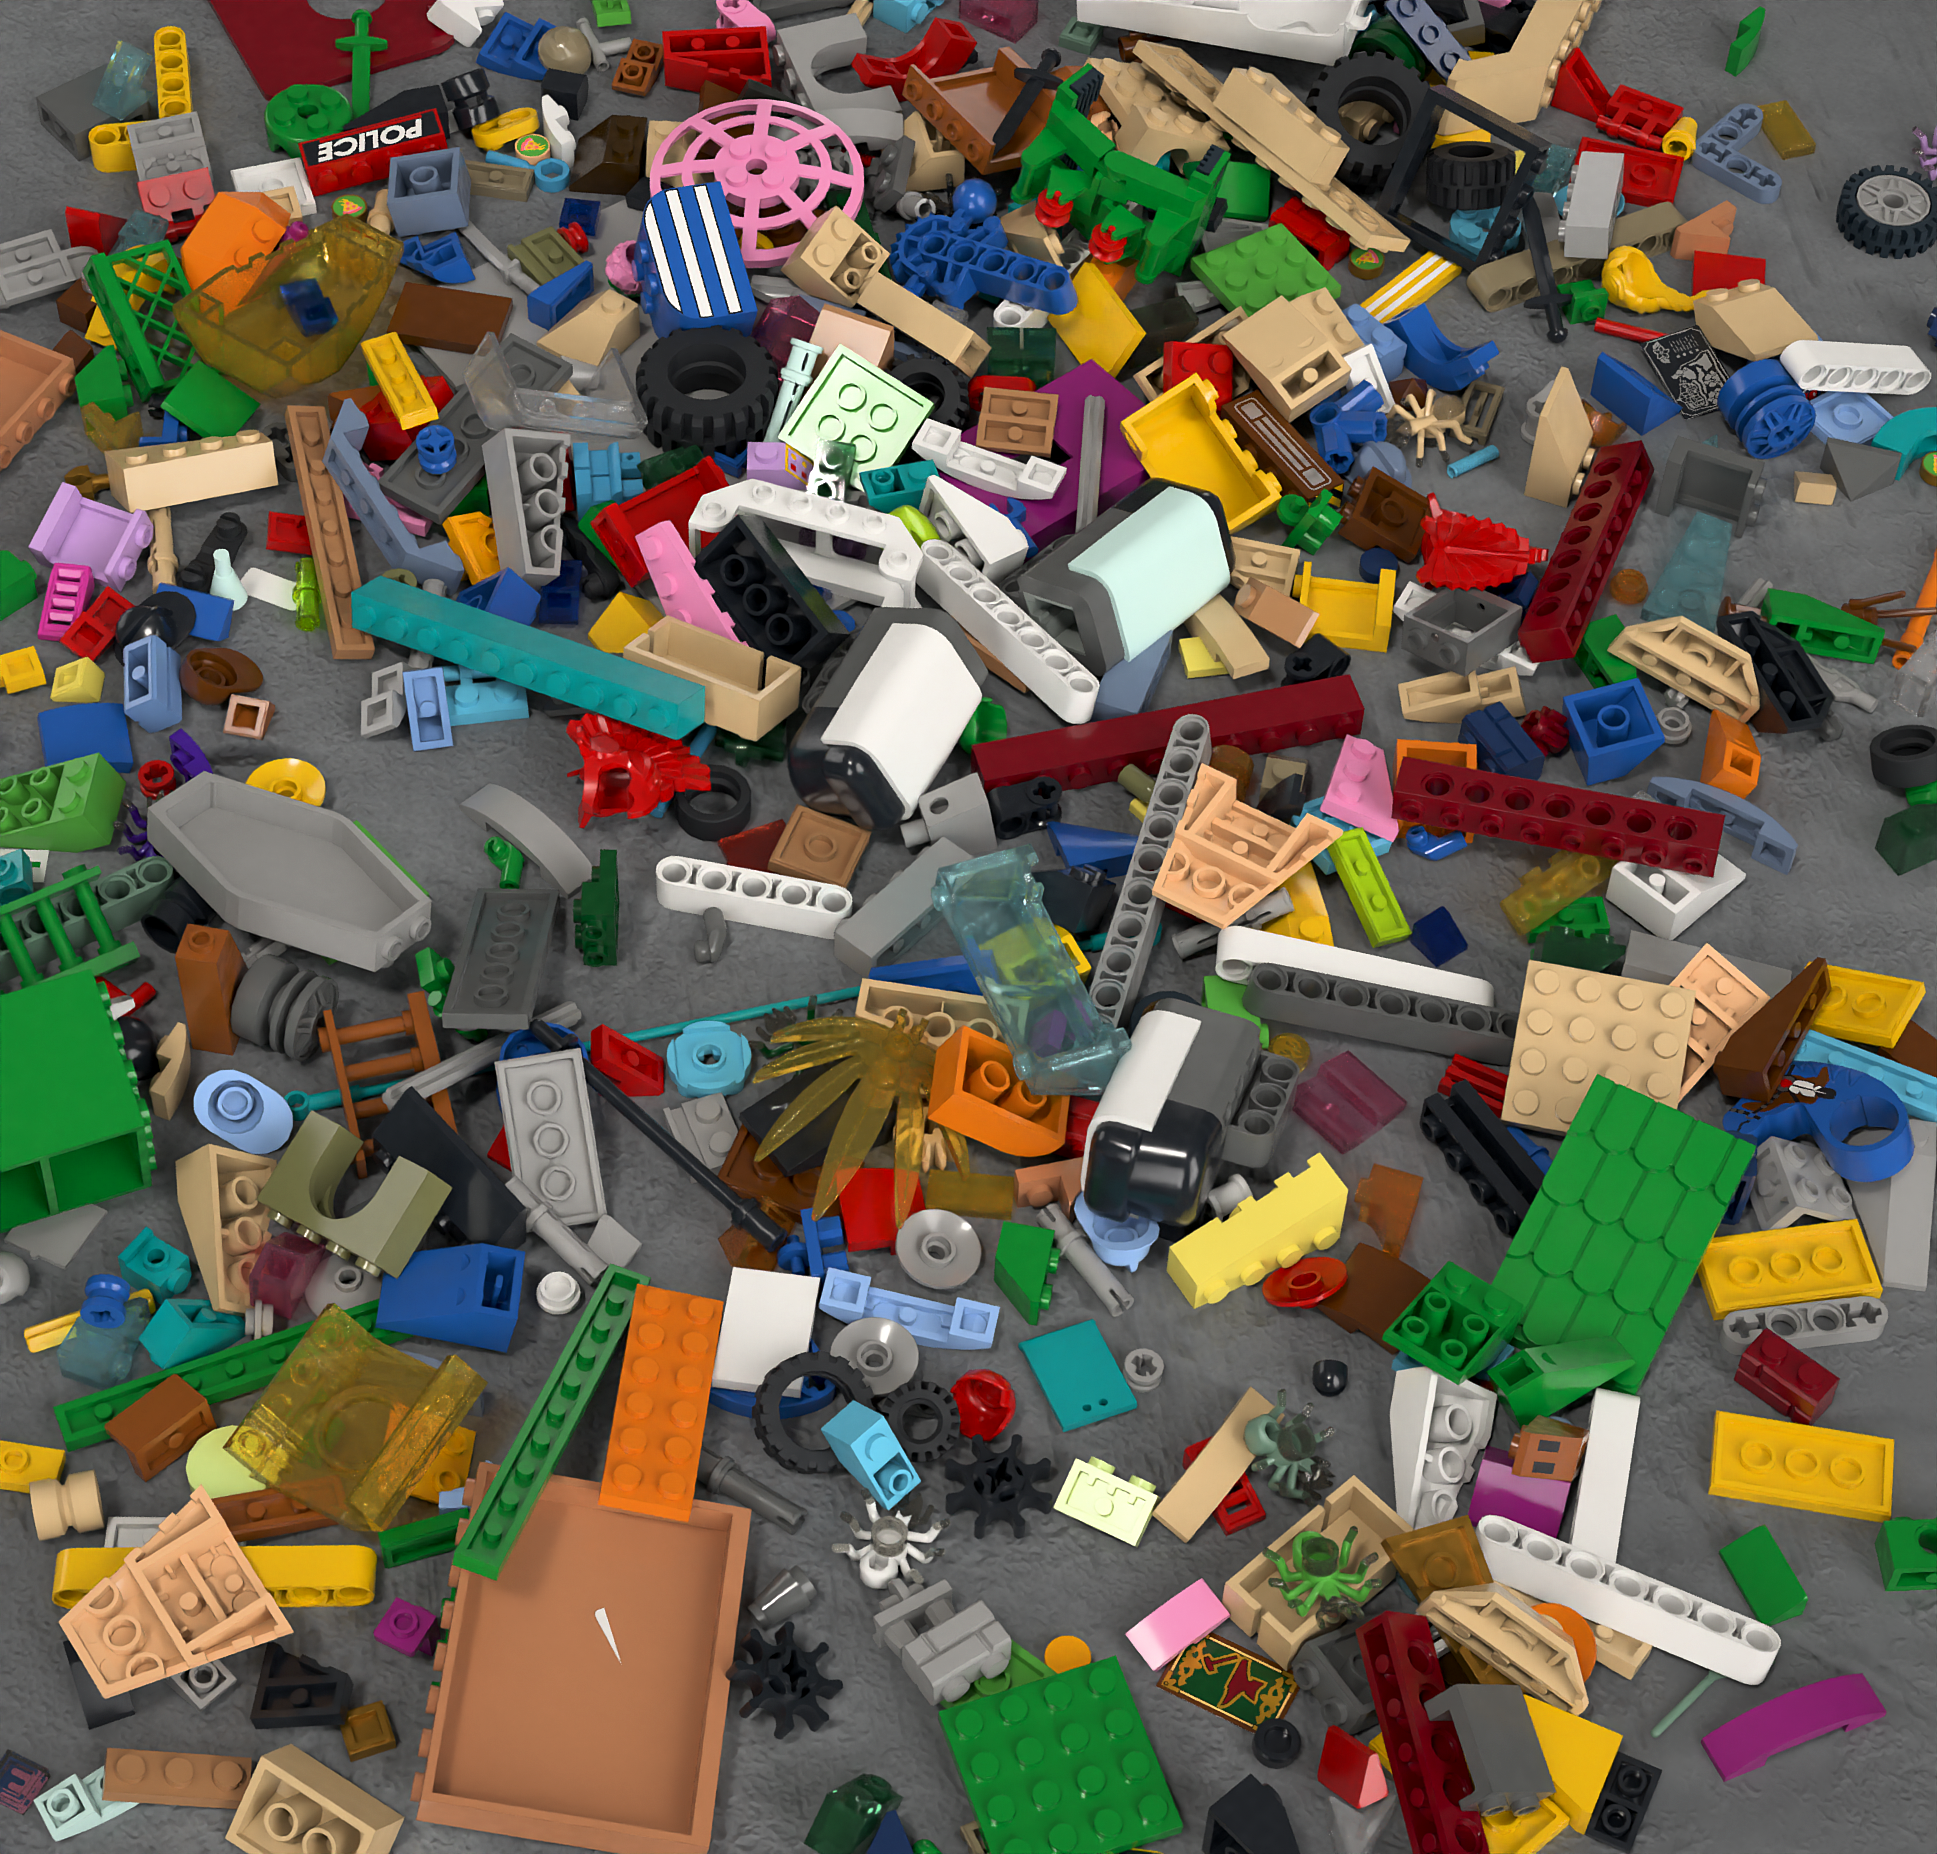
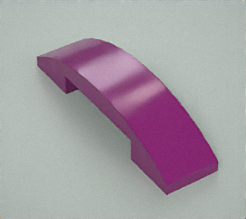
M1863 1673L1843 1675L1801 1687L1765 1702L1715 1729L1703 1737L1700 1743L1725 1782L1764 1766L1767 1758L1771 1755L1840 1727L1843 1728L1844 1732H1848L1884 1717L1887 1711Z

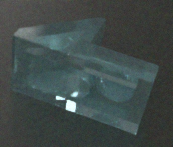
M119 39L92 105L119 120H123L154 95V92L142 86V82L153 55Z

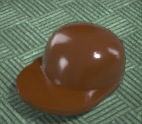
M198 648L191 650L183 660L179 669V682L190 698L203 705L215 706L228 700L233 693L256 691L263 682V675L259 667L250 658L238 651L228 648Z

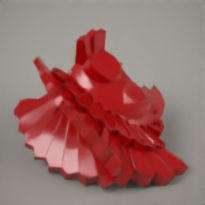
M1434 492L1427 494L1426 499L1430 517L1426 515L1420 520V525L1425 530L1421 544L1424 566L1416 572V578L1420 584L1422 583V587L1430 591L1433 587H1448L1451 591L1461 588L1466 592L1471 587H1476L1483 592L1487 586L1497 588L1501 583L1512 582L1515 575L1526 574L1528 565L1548 561L1549 549L1529 546V538L1520 537L1516 529L1506 528L1502 522L1494 524L1489 517L1477 520L1474 515L1467 517V514L1441 509Z
M586 713L581 718V721L570 719L567 725L566 733L578 745L579 752L584 759V766L582 768L567 773V777L579 775V778L584 780L582 800L578 807L579 828L584 829L592 816L602 818L622 812H627V819L645 816L651 813L660 801L661 803L669 801L674 796V792H684L686 789L711 791L710 768L706 764H700L699 756L690 754V747L683 746L681 738L674 740L599 713L596 715Z

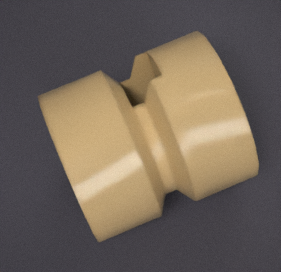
M94 1469L69 1474L65 1485H61L57 1479L51 1478L29 1482L33 1516L39 1541L59 1538L61 1535H65L68 1526L72 1525L78 1533L105 1528L101 1496Z

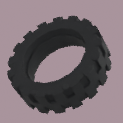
M817 1351L815 1353L803 1352L782 1361L764 1376L763 1383L758 1386L754 1395L756 1397V1404L752 1406V1419L756 1420L757 1425L754 1428L757 1439H761L765 1445L763 1450L770 1458L775 1457L780 1461L778 1464L788 1470L794 1469L801 1474H821L843 1466L831 1447L823 1450H809L798 1446L787 1436L780 1422L779 1404L783 1392L792 1381L802 1376H820L828 1379L840 1389L847 1405L854 1400L876 1412V1407H872L871 1398H874L873 1391L870 1386L866 1387L862 1380L865 1376L858 1368L853 1369L848 1365L850 1361L841 1356L834 1357L825 1351Z

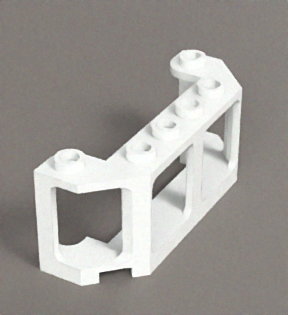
M752 478L702 495L688 522L689 551L694 558L701 552L700 530L711 533L721 532L738 514L754 517L756 514L816 530L815 548L778 539L815 589L880 607L922 608L915 598V580L924 554L899 517ZM835 535L884 548L879 559V565L836 554L832 548V536Z

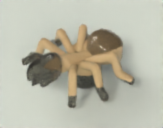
M1429 389L1427 391L1425 407L1420 409L1415 396L1408 394L1406 399L1400 400V404L1405 407L1411 406L1416 418L1401 406L1394 404L1389 413H1385L1388 422L1387 436L1384 442L1390 441L1389 443L1401 449L1408 444L1411 436L1416 435L1417 468L1423 466L1424 447H1438L1443 461L1449 462L1450 456L1445 446L1447 428L1453 429L1457 439L1469 447H1472L1474 444L1472 439L1463 434L1460 427L1465 421L1466 406L1457 396L1443 395L1435 401L1437 393L1433 389ZM1397 413L1400 414L1404 419H1398L1396 421L1393 418Z

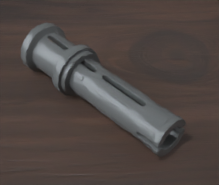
M702 1441L696 1479L707 1485L708 1492L713 1495L724 1493L791 1535L798 1531L804 1521L802 1517H805L807 1514L805 1508L789 1501L782 1495L737 1469V1464L733 1458L729 1456L720 1457L705 1448Z

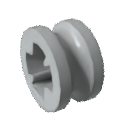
M1146 1348L1131 1351L1126 1356L1122 1372L1129 1388L1140 1393L1156 1389L1162 1379L1164 1370L1163 1360L1156 1352ZM1141 1365H1146L1150 1367V1373L1146 1372L1145 1376H1141L1136 1373V1369H1140Z

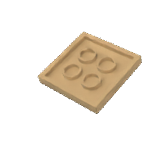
M1088 57L1084 66L1087 63L1091 64L1105 75L1099 94L1121 126L1135 105L1149 109L1156 107L1165 113L1176 116L1182 114L1195 121L1207 122L1203 113L1194 110L1186 103L1187 97L1182 93L1179 94L1164 85L1165 79L1162 76L1149 72L1138 62L1124 63L1110 58L1097 59Z

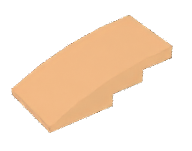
M1708 943L1703 946L1669 985L1696 990L1678 1103L1713 1065L1717 1053L1723 1051L1730 1036L1771 998Z

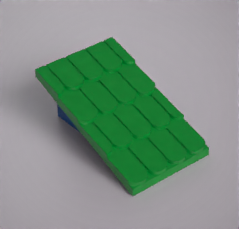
M1597 1074L1491 1284L1493 1287L1524 1304L1509 1345L1523 1350L1613 1335L1633 1357L1636 1364L1598 1387L1636 1396L1750 1164L1756 1145L1740 1138L1737 1139L1734 1135L1703 1121H1697L1692 1116L1661 1102L1657 1103L1650 1097L1621 1084H1615L1614 1081Z

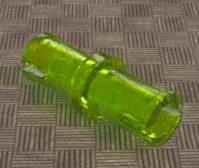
M307 557L301 558L300 562L297 561L295 563L296 585L292 589V599L296 604V627L299 630L309 632L314 631L315 627H320L319 604L322 600L314 560Z

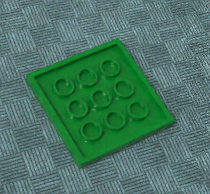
M1116 1655L938 1712V1721L988 1854H1118L1182 1833L1183 1823Z

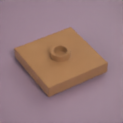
M796 804L771 855L767 869L784 876L838 885L847 889L868 846L872 831Z

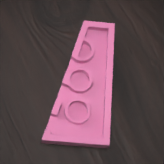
M670 520L659 522L635 536L666 616L669 615L748 646L746 641L740 642L733 632L732 628L735 626V623L728 612L722 613L713 600L712 595L715 591L708 580H703L698 576L694 569L696 561Z

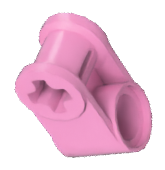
M716 0V7L719 11L716 28L766 26L768 43L776 38V30L771 19L748 0Z

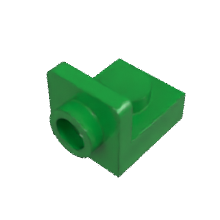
M1591 279L1557 285L1558 293L1573 295L1571 304L1561 307L1570 325L1597 320V317L1604 319L1609 296L1606 288L1595 289Z

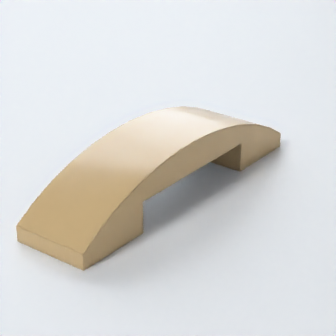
M1251 1386L1232 1408L1222 1425L1188 1469L1173 1484L1152 1512V1515L1184 1543L1191 1539L1257 1456L1251 1453L1246 1445V1425L1248 1421L1262 1414H1268L1275 1406ZM1283 1413L1277 1418L1278 1424H1280L1285 1416Z

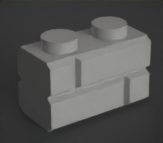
M978 1600L902 1646V1666L914 1684L918 1685L920 1692L930 1705L934 1706L944 1699L947 1702H953L961 1698L968 1691L972 1682L982 1676L991 1679L1005 1670L1011 1659L1012 1641L1002 1625L995 1620L994 1615L982 1600Z

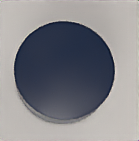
M1383 548L1369 549L1360 558L1359 574L1366 582L1378 584L1381 569L1396 570L1397 574V557L1389 550Z

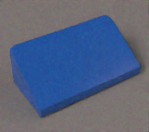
M163 582L159 583L156 593L163 591L178 592L188 597L194 605L196 620L194 628L189 635L213 641L229 638L234 606L233 599Z

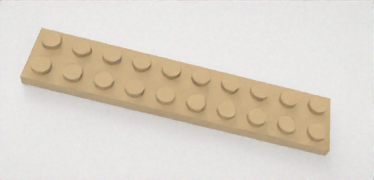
M1138 40L1132 52L1143 60L1141 63L1142 67L1153 74L1162 76L1165 79L1164 85L1170 90L1179 94L1182 93L1187 97L1186 103L1198 112L1206 113L1210 117L1209 123L1212 126L1233 136L1232 142L1239 148L1251 151L1256 155L1255 161L1267 170L1275 171L1280 176L1278 180L1281 184L1291 190L1300 192L1303 195L1302 201L1313 209L1321 210L1327 215L1325 220L1330 225L1339 230H1345L1350 234L1349 240L1351 243L1363 250L1375 248L1383 253H1387L1389 250L1405 251L1411 240L1336 177L1332 178L1329 185L1309 183L1215 107L1213 102L1224 84L1181 48Z

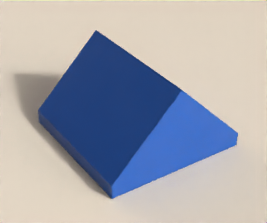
M1604 352L1599 355L1590 395L1641 436L1677 415L1683 408L1631 366Z

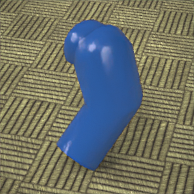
M1416 825L1411 827L1406 833L1407 847L1414 854L1431 861H1438L1467 847L1461 831L1454 830L1442 837H1437L1426 832L1423 826Z

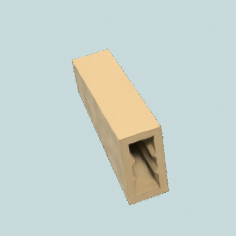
M877 271L860 288V297L857 303L866 311L888 325L894 326V329L937 357L945 358L948 364L953 363L960 372L971 379L992 348L974 331Z

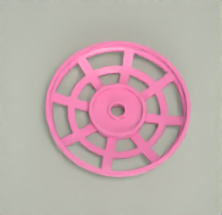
M745 99L727 102L705 109L688 118L676 127L662 142L653 159L650 171V197L662 191L660 185L661 178L682 175L683 186L695 185L692 173L714 172V182L721 181L725 199L734 205L745 208L744 217L730 214L733 227L743 230L740 251L745 268H770L784 265L800 242L772 249H756L757 230L781 228L798 220L809 230L817 219L812 211L825 198L830 188V183L851 188L850 197L842 211L853 221L861 208L864 195V168L861 158L853 142L842 129L825 116L809 108L785 101L769 99ZM757 111L756 115L734 117L716 125L707 122L710 119L725 114ZM771 111L798 116L820 127L808 130L791 120L771 116ZM754 124L753 135L734 139L724 132V130L738 125ZM769 124L787 128L798 135L785 142L768 136ZM691 129L701 133L689 146L683 162L662 165L666 153L679 138ZM835 136L850 155L853 175L832 170L829 154L820 140ZM709 139L722 147L715 159L694 160L701 147ZM810 144L819 157L821 167L799 164L795 151ZM755 168L764 170L759 175H753L748 171ZM800 177L819 180L814 192L806 201L803 202L794 193L798 187ZM782 202L790 209V211L777 216L759 218V209L773 207Z

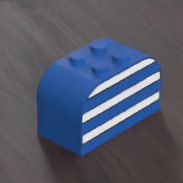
M721 181L670 188L655 194L644 208L634 249V260H632L631 266L634 280L636 282L640 281L643 292H641L640 296L642 310L644 314L650 315L657 337L659 339L661 337L668 338L672 331L680 328L682 331H686L691 328H711V326L721 325L722 329L729 331L731 328L740 330L744 337L749 336L758 310Z

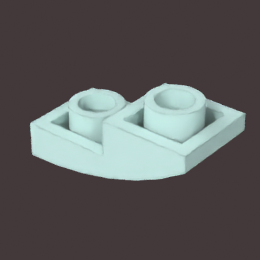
M104 1766L84 1779L73 1774L33 1800L55 1841L87 1831L122 1814L139 1803L102 1800Z

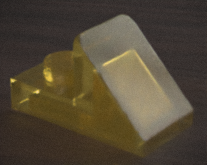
M94 402L80 408L85 435L104 456V451L139 447V438L144 437L141 416L138 411L115 422L110 413H103Z

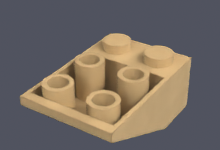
M1282 295L1221 337L1269 402L1289 423L1345 386L1352 370L1332 342Z

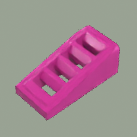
M54 563L39 624L38 639L59 641L80 614L88 610L95 588L91 567ZM57 608H59V609H69V610H73V611L58 610ZM53 621L71 622L70 625L52 623Z

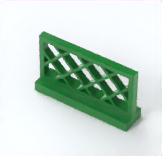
M169 239L106 256L104 252L90 256L82 272L122 359L125 360L126 368L142 403L148 402L153 393L161 394L173 390L185 376L186 371H189L194 366L190 362L196 349L210 356L214 367H211V369L220 375L227 373L226 363ZM162 252L168 264L166 273L146 265L148 256ZM124 263L136 269L137 272L132 283L118 277L113 266ZM141 272L161 281L156 295L136 285ZM165 284L180 290L183 297L180 306L160 297ZM132 293L152 302L147 316L132 309L129 303ZM156 305L176 314L171 327L151 318ZM180 317L195 323L198 329L195 339L175 330ZM147 326L167 335L162 349L147 342L144 336ZM171 338L191 347L186 360L166 351ZM162 359L182 368L179 377L165 381L159 368Z

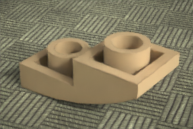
M180 1022L176 1024L169 1036L165 1035L160 1040L157 1046L156 1058L158 1059L160 1072L153 1077L149 1087L154 1114L169 1121L184 1095L190 1074V1045L186 1025Z

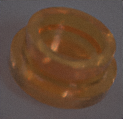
M1624 569L1612 578L1609 590L1612 597L1624 604H1637L1646 598L1648 584L1641 572L1634 569Z

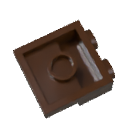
M1372 466L1363 478L1358 475L1350 485L1347 495L1352 498L1351 503L1346 501L1339 511L1343 518L1339 522L1341 527L1338 534L1366 551L1378 545L1383 549L1389 550L1405 562L1410 563L1416 556L1425 530L1420 525V520L1426 515L1430 517L1427 499Z

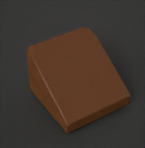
M69 330L52 350L73 358L76 375L94 358V351L91 345L73 330Z

